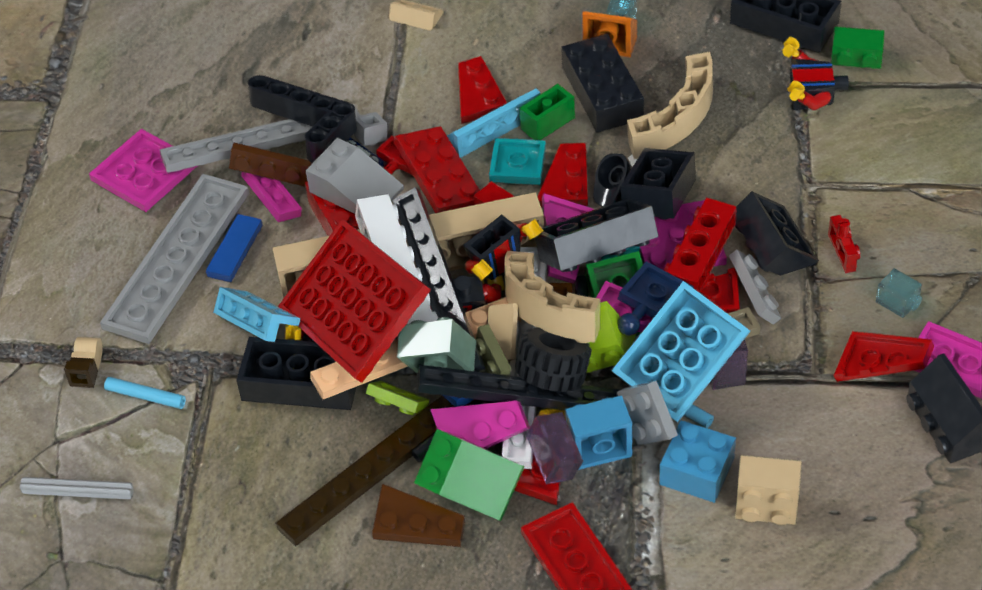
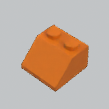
M583 11V40L608 34L619 55L631 57L637 39L636 19Z

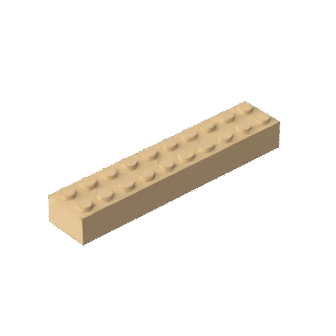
M536 192L430 214L429 217L449 271L465 268V263L471 259L463 245L501 214L514 225L530 223L536 219L541 228L544 227V215ZM329 236L273 247L283 299ZM528 236L523 237L520 249L521 247H536L535 238L530 240Z

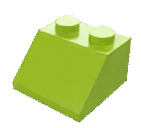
M607 301L600 303V330L596 341L588 343L592 352L587 373L616 365L635 342V334L627 336L620 332L618 328L620 315Z

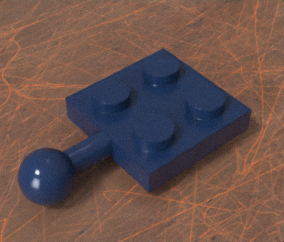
M646 261L619 292L618 300L634 308L632 313H626L619 318L618 328L620 332L627 336L636 334L640 329L642 317L647 315L654 318L683 280Z

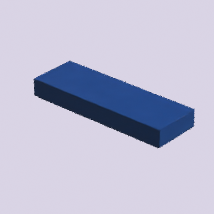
M237 214L206 269L207 277L232 282L263 226L262 219Z

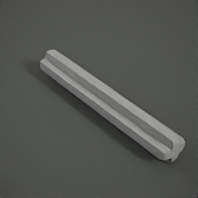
M23 477L20 483V489L23 494L132 499L134 487L131 482Z

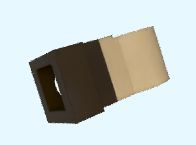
M76 338L74 352H72L70 361H66L64 367L68 383L71 387L94 388L103 351L101 338ZM77 374H85L86 379H78Z

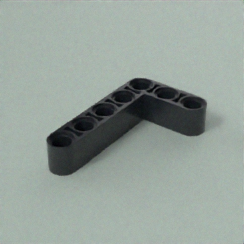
M256 75L248 80L249 99L252 107L312 126L305 134L307 160L311 163L336 138L347 141L357 130L355 106L349 102L264 75Z

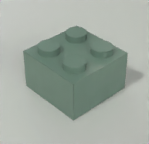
M441 317L437 321L431 322L414 320L411 324H406L399 333L397 358L416 373H418L419 365L474 371L476 340L451 318Z

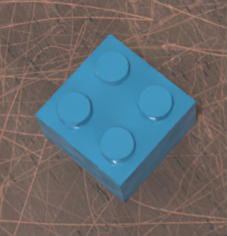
M622 395L604 398L601 401L588 404H578L566 409L567 445L576 470L632 457V421Z
M680 420L676 429L678 435L672 438L660 463L659 485L715 503L735 458L736 437Z

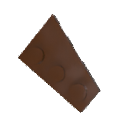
M382 484L372 536L376 540L461 547L465 517L457 512Z

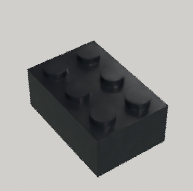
M644 148L621 185L622 200L630 198L652 206L654 217L674 219L696 181L695 152Z

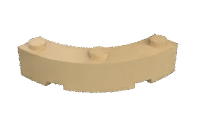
M710 52L685 56L686 82L684 87L669 101V106L658 113L655 110L644 116L627 120L628 140L634 159H638L644 148L665 150L672 147L691 134L705 118L713 96V68Z
M507 251L505 256V295L509 304L514 303L518 305V316L528 324L558 336L575 339L578 343L595 342L600 330V299L569 292L566 297L554 292L552 285L541 277L535 276L534 253Z

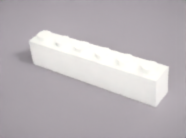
M389 194L357 199L355 218L360 232L422 282L420 268H415L413 249L411 246H407L405 227L398 222V209L396 204L391 203ZM429 293L407 324H411L414 320L425 322L437 321L436 312H432L429 306Z

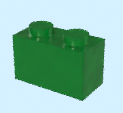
M835 27L831 58L832 65L881 69L885 30Z
M557 83L519 108L521 130L533 140L544 139L575 118V96Z

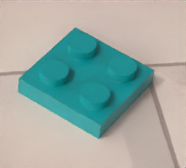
M495 138L489 182L541 185L546 141Z

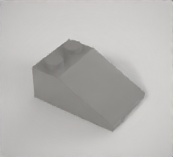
M336 138L306 170L310 193L353 213L356 212L357 199L389 194L392 203V199L396 198L404 189V185L359 147L339 138Z

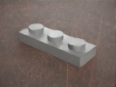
M738 249L735 250L729 257L757 314L774 325L782 319L777 310L779 304L769 294L767 290L769 285L766 279L759 274L757 261L752 255H745Z

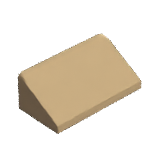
M397 0L390 5L389 20L432 30L442 16L443 10L408 0Z
M514 303L491 305L488 308V324L507 361L516 359L518 305Z

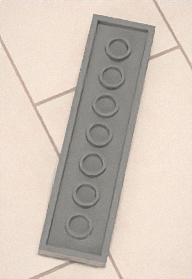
M202 174L101 320L102 330L150 344L249 195L248 186Z

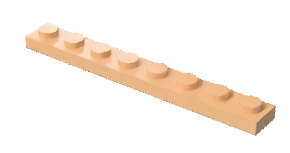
M506 297L465 312L475 339L478 327L488 324L489 306L509 304ZM518 316L517 322L520 321L521 323L522 318ZM395 339L363 383L354 379L337 362L311 371L310 379L322 399H326L408 366L397 358L398 339Z

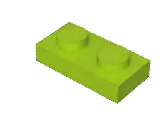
M383 381L369 383L366 394L375 397V402L388 406L393 404L399 407L400 412L408 415H415V413L421 412L429 403V399Z

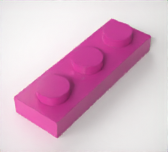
M242 172V178L277 222L301 217L302 208L280 181Z

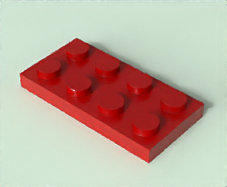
M441 126L395 136V146L435 213L474 205V195L480 189Z
M573 502L521 527L522 536L558 590H632Z

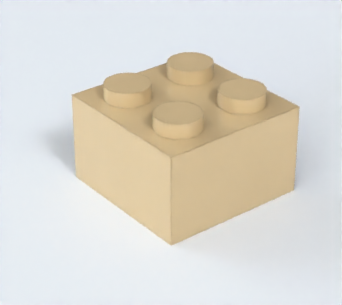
M741 455L736 519H744L748 522L763 521L773 522L778 525H795L800 488L801 461Z

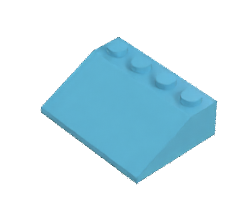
M683 281L612 371L630 387L657 381L671 418L678 422L750 333V330Z

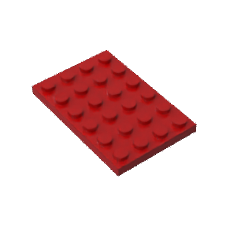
M342 219L278 307L299 317L298 327L354 379L363 383L385 351L389 349L402 328L406 326L408 320L420 304L423 303L431 289L351 224Z

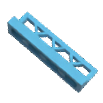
M534 89L447 135L460 158L520 126L519 108L539 96L541 92Z
M224 287L219 288L213 313L265 341L275 342L280 323L299 326V317L248 291Z

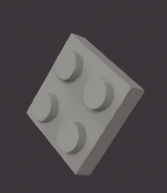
M657 381L617 391L618 396L622 395L631 418L632 436L636 440L637 445L669 440L678 435Z

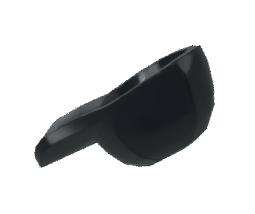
M610 153L603 157L597 167L593 199L602 207L616 202L621 192V185L632 169L629 159L624 154Z

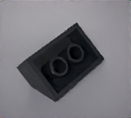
M753 191L737 205L735 227L746 238V246L755 253L758 258L757 263L762 270L781 276L815 265L819 261L783 205Z
M945 353L940 354L910 381L906 401L909 408L919 416L923 429L927 433L929 432L935 440L939 453L944 454L951 464L982 451V407Z

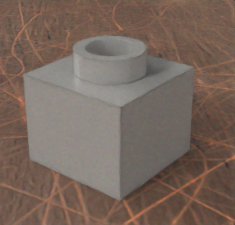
M377 112L356 116L357 130L353 135L364 146H373L387 140V122Z

